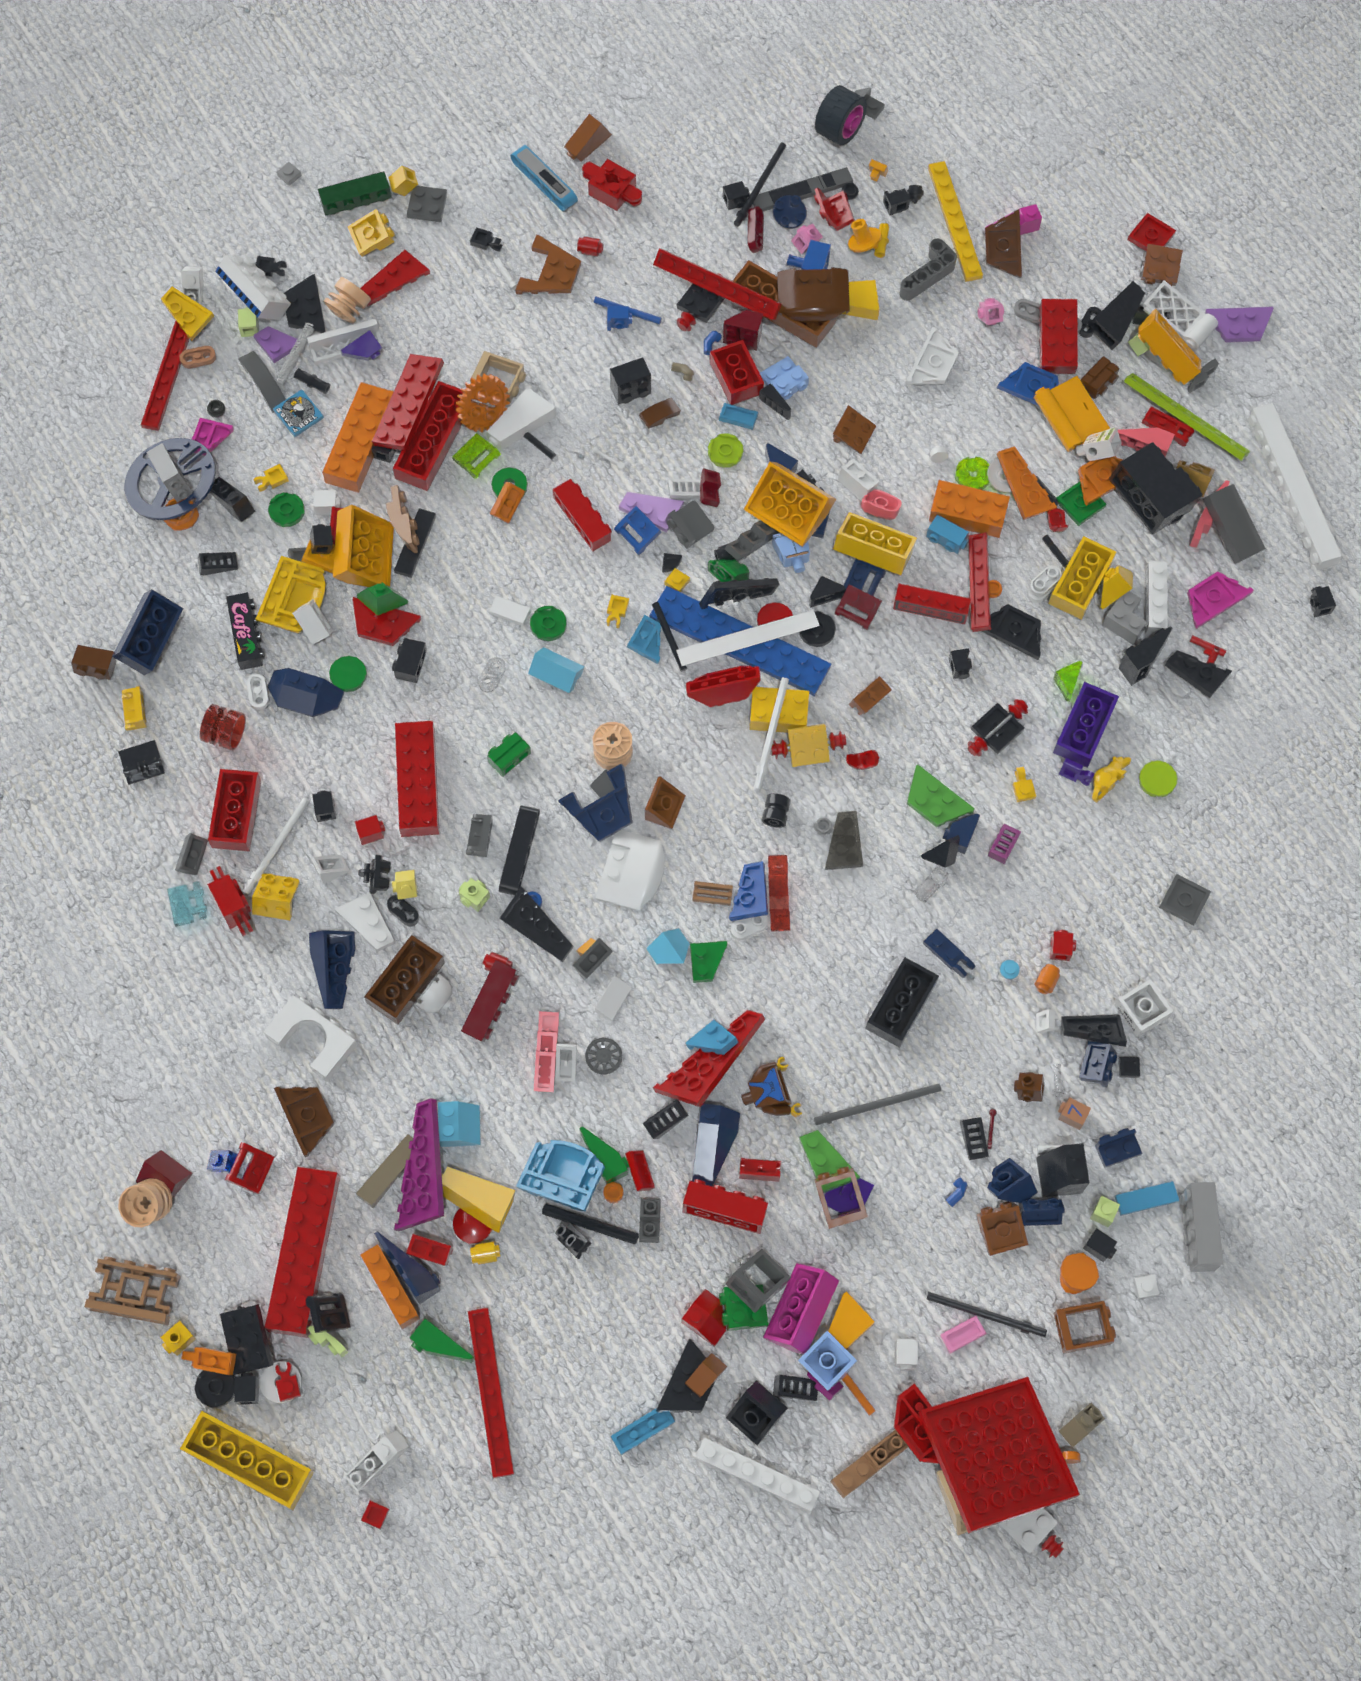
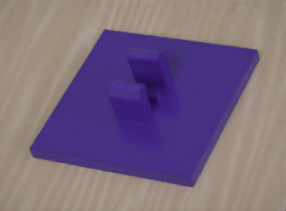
M860 1178L857 1182L865 1205L874 1185ZM852 1182L830 1190L824 1195L827 1206L839 1213L860 1208Z

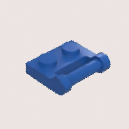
M637 506L614 528L617 534H621L635 548L634 551L638 555L643 553L646 547L661 533L660 529ZM628 524L643 538L640 543L625 529Z

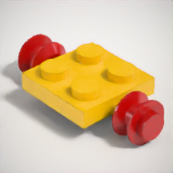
M825 724L787 729L789 744L783 739L779 744L773 740L771 756H775L777 759L778 755H783L786 758L788 752H790L792 767L830 762L828 746L830 745L833 751L838 746L843 750L844 746L847 745L846 736L841 731H839L838 735H834L831 732L828 739Z

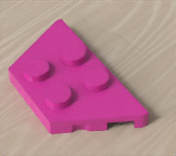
M1218 571L1189 589L1187 593L1195 628L1198 629L1251 595L1254 590L1251 587L1246 588L1239 585V581L1228 578Z

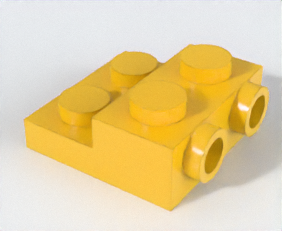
M377 209L348 226L358 253L362 257L376 248L381 251L394 243L393 237L395 234L392 228L387 226L389 220L384 213L381 214Z

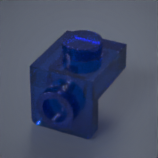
M211 1150L207 1170L230 1173L238 1154L230 1150Z

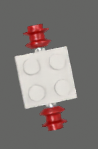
M1044 1508L999 1523L1029 1554L1040 1542L1043 1543L1041 1551L1047 1550L1050 1553L1049 1558L1052 1555L1056 1558L1064 1550L1062 1547L1064 1542H1056V1535L1047 1536L1058 1521Z

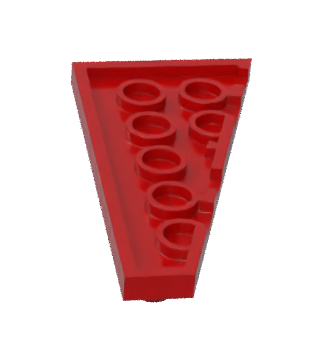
M750 1010L745 1011L730 1024V1028L727 1030L738 1040L734 1047L724 1055L716 1054L715 1052H703L700 1048L682 1063V1067L677 1072H671L666 1076L667 1080L661 1085L657 1083L652 1087L655 1093L701 1107L765 1021L763 1014Z

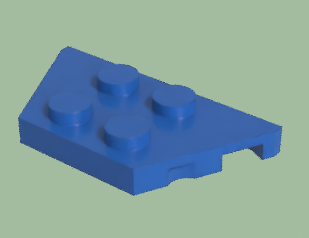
M1024 362L1016 371H1013L1006 379L999 382L997 389L1038 406L1034 399L1035 392L1042 387L1051 390L1058 386L1059 380L1057 375Z

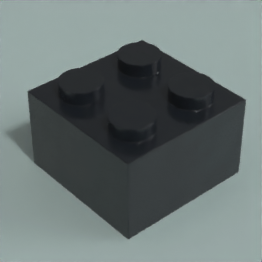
M643 357L610 368V388L618 405L626 404L634 399L643 398L651 394V373Z

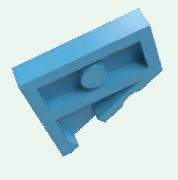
M644 615L627 644V648L658 664L660 661V623Z

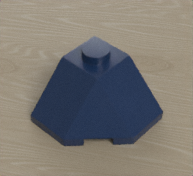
M1011 1158L993 1168L992 1182H989L987 1188L999 1200L1021 1203V1201L1029 1200L1038 1193L1031 1175Z

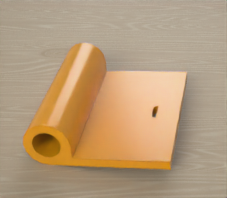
M1078 376L1067 380L1051 390L1042 387L1035 392L1034 399L1067 452L1076 449L1078 445L1084 444L1089 435L1110 429Z

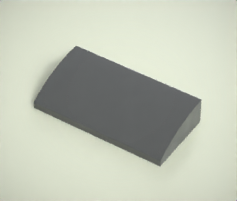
M1234 484L1203 498L1234 564L1266 549Z

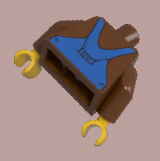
M780 1057L777 1063L773 1061L759 1066L752 1079L748 1081L750 1092L741 1095L745 1106L754 1103L757 1109L775 1116L791 1114L794 1117H799L802 1112L797 1113L794 1110L795 1107H801L800 1103H796L792 1107L789 1106L792 1102L782 1074L783 1071L787 1070L788 1064L785 1066L780 1064L785 1061L784 1057Z

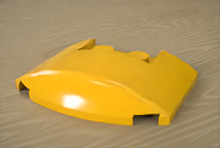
M281 556L256 616V621L299 634L303 629L292 613L312 599H314L320 609L325 594L323 568Z

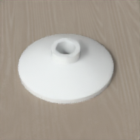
M999 459L994 460L988 467L989 482L1000 492H1012Z

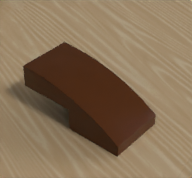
M671 397L642 411L639 416L649 429L662 425L665 419L678 416L681 410Z

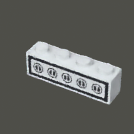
M1149 561L1145 569V621L1147 622L1145 637H1153L1158 630L1162 628L1167 629V562Z

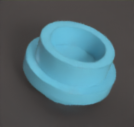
M1006 960L1000 966V973L1006 979H1014L1020 972L1019 965L1013 960Z

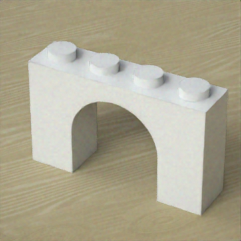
M293 995L264 1030L266 1038L282 1049L291 1036L301 1027L311 1025L321 1028L327 1036L326 1044L310 1067L314 1073L329 1082L357 1047L356 1037L348 1030L342 1031L339 1028L340 1025L333 1019L329 1021L324 1018L325 1014L318 1008L313 1010L308 1006L309 1002L304 998L300 997L298 999Z

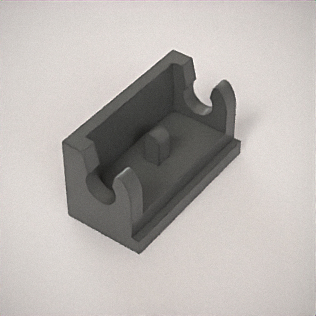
M473 814L466 855L487 857L493 824L492 815Z

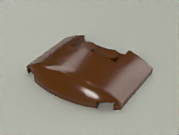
M831 267V269L795 270L793 268L777 272L778 302L782 303L779 310L780 315L784 313L794 321L819 323L837 319L845 311L846 314L850 312L849 273L847 269Z

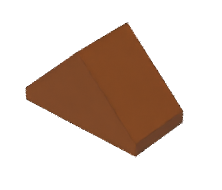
M711 1353L685 1384L701 1398L727 1366Z

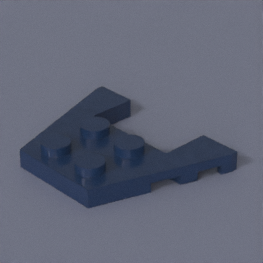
M619 764L606 772L615 790L582 808L574 792L558 800L600 842L633 823L623 764Z

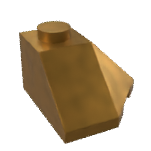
M1179 460L1176 468L1182 467L1189 474L1190 479L1200 488L1203 494L1202 497H1204L1215 469L1195 462L1186 465V461Z

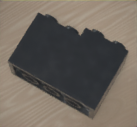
M1154 442L1122 460L1109 478L1152 535L1170 525L1171 522L1182 515L1189 513L1203 496L1200 488L1190 479L1189 474L1182 467L1175 470L1172 463L1166 459L1161 449Z

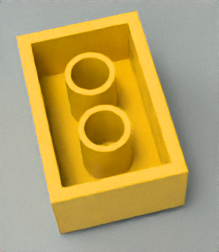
M755 687L752 691L749 730L768 731L779 688ZM786 690L776 732L788 733L787 729L807 726L809 691Z

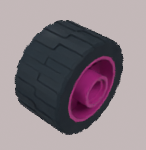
M842 85L834 87L827 93L815 117L816 132L840 146L849 143L858 133L867 112L866 99Z

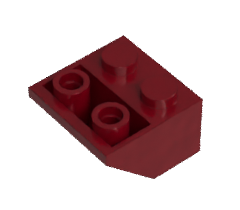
M744 310L724 320L723 343L729 345L743 340L748 350L757 351L762 335L763 313Z

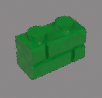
M515 732L512 735L508 734L505 736L502 744L498 747H492L488 751L487 760L504 777L531 754V748Z

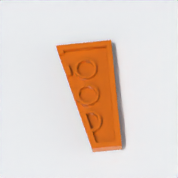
M1015 446L997 453L1023 520L1057 508L1054 502L1051 503L1048 497L1049 494L1039 485L1037 477L1030 472L1027 467L1028 464Z

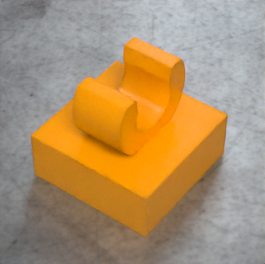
M871 159L869 163V169L872 171L870 177L871 180L877 182L880 175L886 177L888 167Z

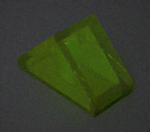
M1082 661L1068 665L1056 671L1053 679L1066 701L1070 702Z

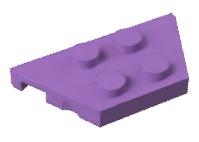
M1274 308L1206 309L1205 314H1211L1217 319L1218 326L1215 329L1221 334L1224 342H1254L1261 340Z

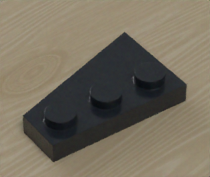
M1120 1015L1061 1016L1064 1036L1126 1047L1127 1040Z

